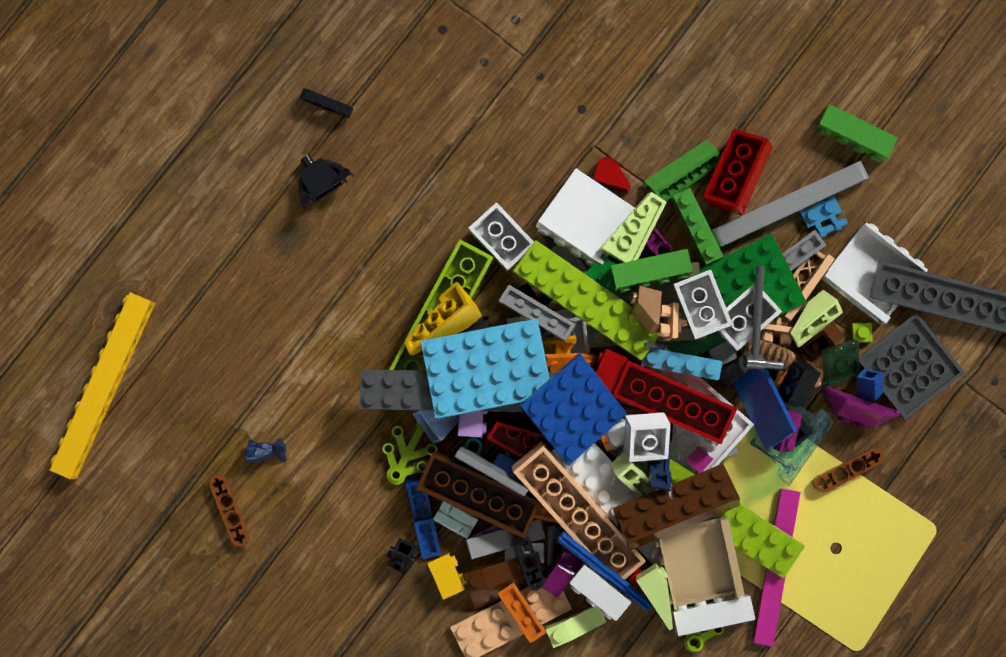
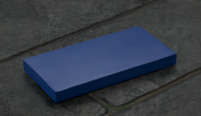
M766 368L764 370L750 369L733 382L765 450L772 449L797 432Z

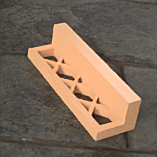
M818 251L815 255L822 259L818 266H810L808 258L793 273L805 300L835 258L831 255L825 256ZM808 270V280L800 282L799 272ZM802 305L782 314L781 318L787 322L791 321Z

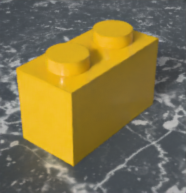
M449 552L427 563L443 600L465 590L466 580L463 573H458L456 567L459 564L455 555L451 556Z

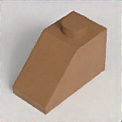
M639 286L630 297L632 313L646 331L653 334L660 322L662 291Z

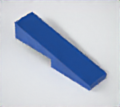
M421 477L407 479L405 484L422 559L441 555L429 495L416 489Z

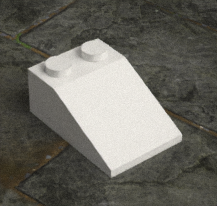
M711 270L673 284L695 339L733 325Z

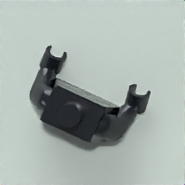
M310 154L304 156L300 161L305 169L300 172L301 177L298 180V192L303 208L306 209L305 206L308 203H311L313 206L314 203L343 185L344 182L347 183V176L351 175L353 177L354 175L348 168H344L341 164L334 161H324L322 158L314 161Z

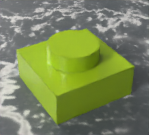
M852 323V343L873 342L872 323Z

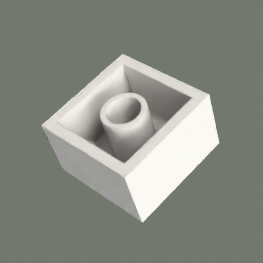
M665 413L625 415L624 452L629 462L668 459L670 422Z

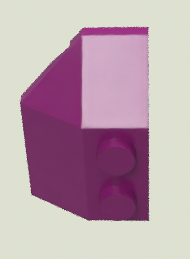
M828 386L821 388V392L832 414L838 417L837 420L844 423H849V421L857 423L856 427L864 430L876 427L900 414L899 411Z

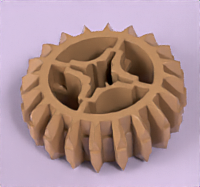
M752 339L743 347L742 355L745 357L751 355ZM760 340L759 355H762L767 361L783 362L784 368L780 371L787 372L793 360L795 361V354L784 347Z

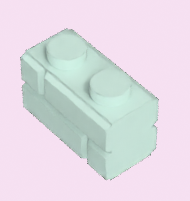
M443 501L433 520L467 539L479 518Z

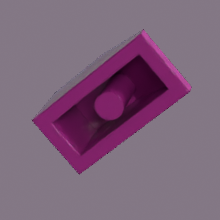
M566 549L559 556L544 581L542 588L558 598L582 560Z

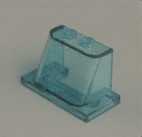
M782 400L786 408L802 414L803 421L813 433L797 447H794L793 452H779L773 448L765 450L757 432L749 444L780 466L776 473L784 483L790 486L831 428L833 422L828 412L820 409L816 416L800 406L787 404Z

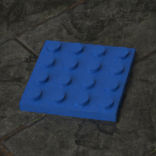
M579 353L519 405L568 466L627 415L626 411Z

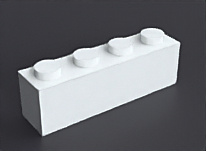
M734 594L732 595L733 597L727 599L725 597L715 598L713 602L706 603V601L694 603V606H677L678 610H671L675 633L681 636L755 620L751 597L747 594L737 597Z

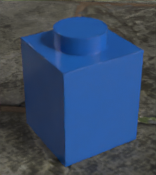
M864 369L856 377L857 397L867 401H876L883 393V372Z

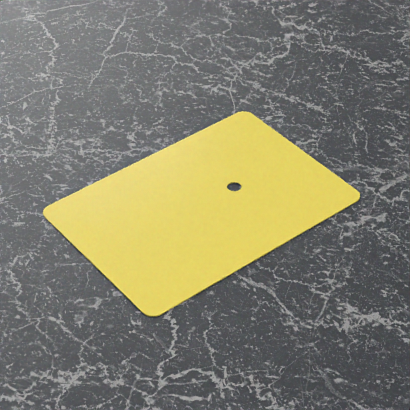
M753 426L736 445L738 453L725 458L721 464H724L740 497V504L773 525L780 488L801 492L793 538L804 544L805 547L786 574L781 603L851 650H862L935 537L936 526L930 520L862 475L828 492L816 491L813 487L814 478L842 462L807 439L797 447H794L793 452H779L773 448L765 450ZM841 469L835 471L834 476L837 480L844 478V472ZM830 474L827 475L829 479H820L818 487L826 488L825 484L829 481L832 482V485L834 484V482L830 478ZM833 543L841 545L842 550L839 554L831 552L830 547ZM735 548L740 575L762 589L766 567Z

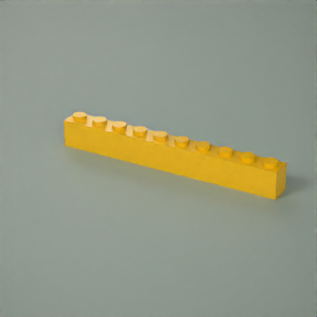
M131 292L125 296L122 302V311L116 315L114 320L115 326L107 335L106 341L108 342L99 353V362L90 373V376H92L90 382L84 386L82 391L84 395L75 406L74 411L76 413L67 424V433L58 444L59 450L57 455L55 454L51 459L50 465L52 466L50 471L68 479L78 478L156 303Z

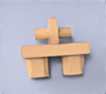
M673 302L668 305H661L660 317L664 318V324L660 323L658 325L656 335L662 336L663 340L666 341L678 338V333H681V327L687 326V320H683L682 313H679V303Z
M781 315L777 316L775 320L773 319L761 330V341L772 343L773 336L779 337V345L789 347L792 341L790 333L794 327H787L788 322L781 321Z

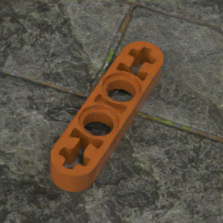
M868 449L816 476L813 480V487L818 492H828L881 464L883 454L878 449ZM871 452L873 454H877V457L875 458L876 462L874 460H870L865 463V461L861 458L862 456L864 459L870 458ZM855 460L861 463V469L857 472L851 467ZM838 469L844 472L842 480H837L834 476L835 471ZM830 474L834 484L832 485V482L829 481L825 484L826 488L818 487L820 479L827 480L829 479L827 475Z
M216 475L211 478L209 485L232 544L237 547L244 546L249 542L250 536L231 486L225 476ZM217 478L219 481L223 480L224 484L221 485L222 490L225 491L227 489L228 493H223L218 496L217 493L221 492V490L219 487H215L214 485L215 483H217ZM224 496H228L231 499L229 507H224L221 504V499ZM231 514H235L238 517L236 525H231L228 522V517ZM241 525L242 529H238L240 535L244 534L245 536L242 539L243 543L236 541L237 531L232 532L231 529Z

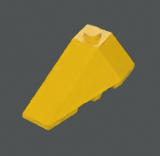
M458 282L454 283L439 297V304L434 310L430 309L428 311V318L423 324H418L404 342L411 356L423 351L421 341L457 334L468 329L482 317L477 305Z

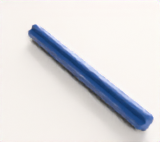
M565 532L559 535L557 540L561 545L645 611L650 609L652 604L645 595Z

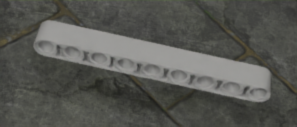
M857 162L711 231L719 248H722L800 210L868 180L869 176L862 162Z

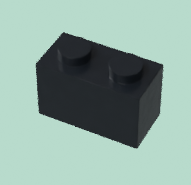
M793 360L778 389L781 399L787 404L804 407L821 373L810 364Z

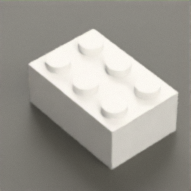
M497 202L468 228L470 234L494 257L507 273L521 261L534 243Z
M755 283L726 308L733 325L718 331L736 352L752 339ZM764 291L761 330L782 312Z
M583 561L570 580L571 589L577 594L582 593L587 597L586 601L593 607L597 605L601 608V613L609 620L613 618L617 621L631 604V599Z

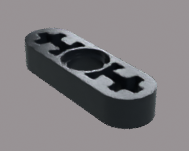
M306 88L302 89L299 97L310 104L346 118H350L353 112L351 106Z
M517 535L512 540V547L525 585L529 589L539 590L544 584V578L531 540L527 536L522 538ZM519 539L526 541L523 547L525 551H530V553H524L523 549L517 546L520 543ZM526 557H531L533 560V564L529 568H525L523 565V560ZM533 571V576L539 579L538 581H536V586L534 584H530V581H532L533 578L530 573L526 574V572Z

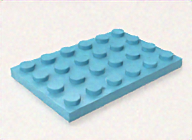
M537 318L421 341L436 419L522 403L550 379Z

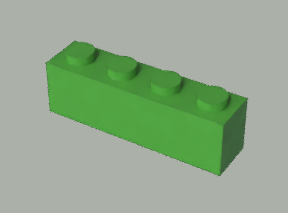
M831 104L825 108L815 128L819 130L820 134L828 137L832 136L836 138L838 143L848 144L856 152L866 153L870 155L871 159L878 162H884L889 158L898 137Z
M691 188L673 195L670 201L702 267L724 257Z
M688 249L615 264L610 267L614 290H620V293L629 292L632 290L631 288L637 286L648 288L651 286V283L658 282V285L670 282L669 279L685 280L693 272Z

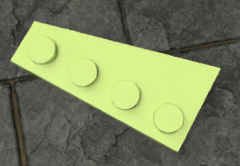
M652 192L648 193L600 247V250L621 263L638 260L667 202Z

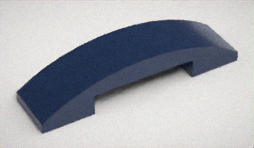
M670 423L668 459L648 461L650 488L669 492L671 490L669 460L670 443L673 439L672 423Z

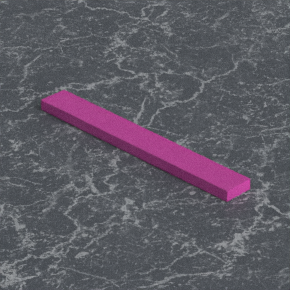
M780 488L774 526L793 537L801 492ZM768 568L765 571L753 643L773 647L785 578L783 579Z

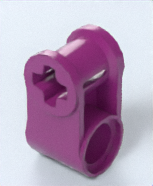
M654 227L649 236L650 239L647 240L644 248L652 256L659 255L658 250L661 248L667 250L668 253L672 252L671 246Z

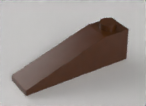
M535 552L542 572L545 570L543 563H541L539 553ZM526 557L523 560L524 567L529 568L532 566V558ZM516 558L464 572L474 609L489 606L501 600L497 593L514 582L517 587L525 583ZM533 571L526 572V574L530 573L532 575V578L534 577L532 573Z

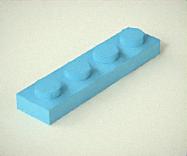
M650 348L644 356L641 366L719 380L723 361Z

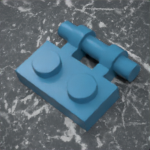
M834 195L798 212L806 229L813 226L821 238L826 237V234L832 231L837 232L843 226L848 225L846 218L840 220L836 218V215L841 214L842 211ZM829 219L831 224L822 227L821 222Z

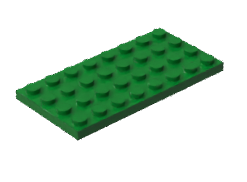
M772 233L700 268V273L708 270L712 271L726 308L755 283L756 266H764L763 291L782 311L778 316L806 303ZM716 331L706 335L705 340L668 342V344H670L669 350L671 352L697 356L726 342V340Z

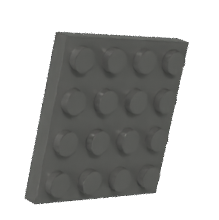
M917 312L855 359L863 370L883 372L882 394L893 408L900 412L899 415L903 420H907L965 374L964 370Z

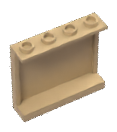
M726 515L706 519L655 540L656 548H660L662 555H658L660 566L665 567V571L668 574L666 579L670 589L669 599L670 605L673 604L674 610H678L677 606L734 594L737 597L745 596L729 520Z

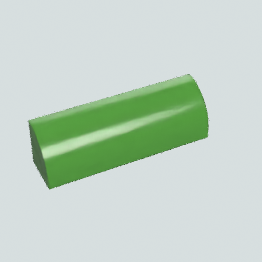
M705 140L646 179L644 183L650 192L668 201L673 195L680 193L713 171L721 156L719 151Z

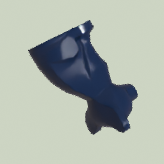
M280 438L273 444L267 442L255 443L252 439H249L245 460L247 463H256L274 455L282 461H287L285 456L287 451L286 445L283 443V439Z

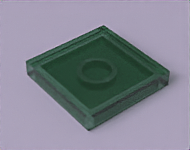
M853 339L822 351L823 384L825 386H831L859 375V341Z

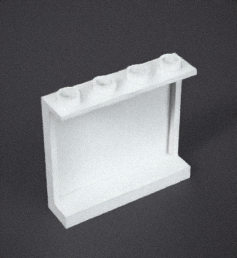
M575 169L539 219L536 228H538L542 235L554 239L558 246L569 249L573 256L585 260L589 267L596 261L602 265L604 261L600 256L604 254L608 257L609 255L600 250V247L635 208L578 169Z
M865 223L859 228L821 279L878 324L884 325L891 318L889 316L898 305L869 298L878 261L882 260L927 272L928 269L924 267L925 265L922 261L913 259L905 248L895 245L891 237L882 235L874 224Z

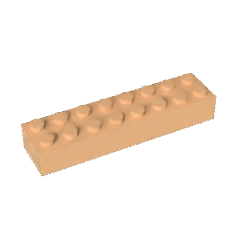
M542 441L512 466L513 473L577 543L624 580L646 562L642 553L637 548L629 551L619 527L582 488Z

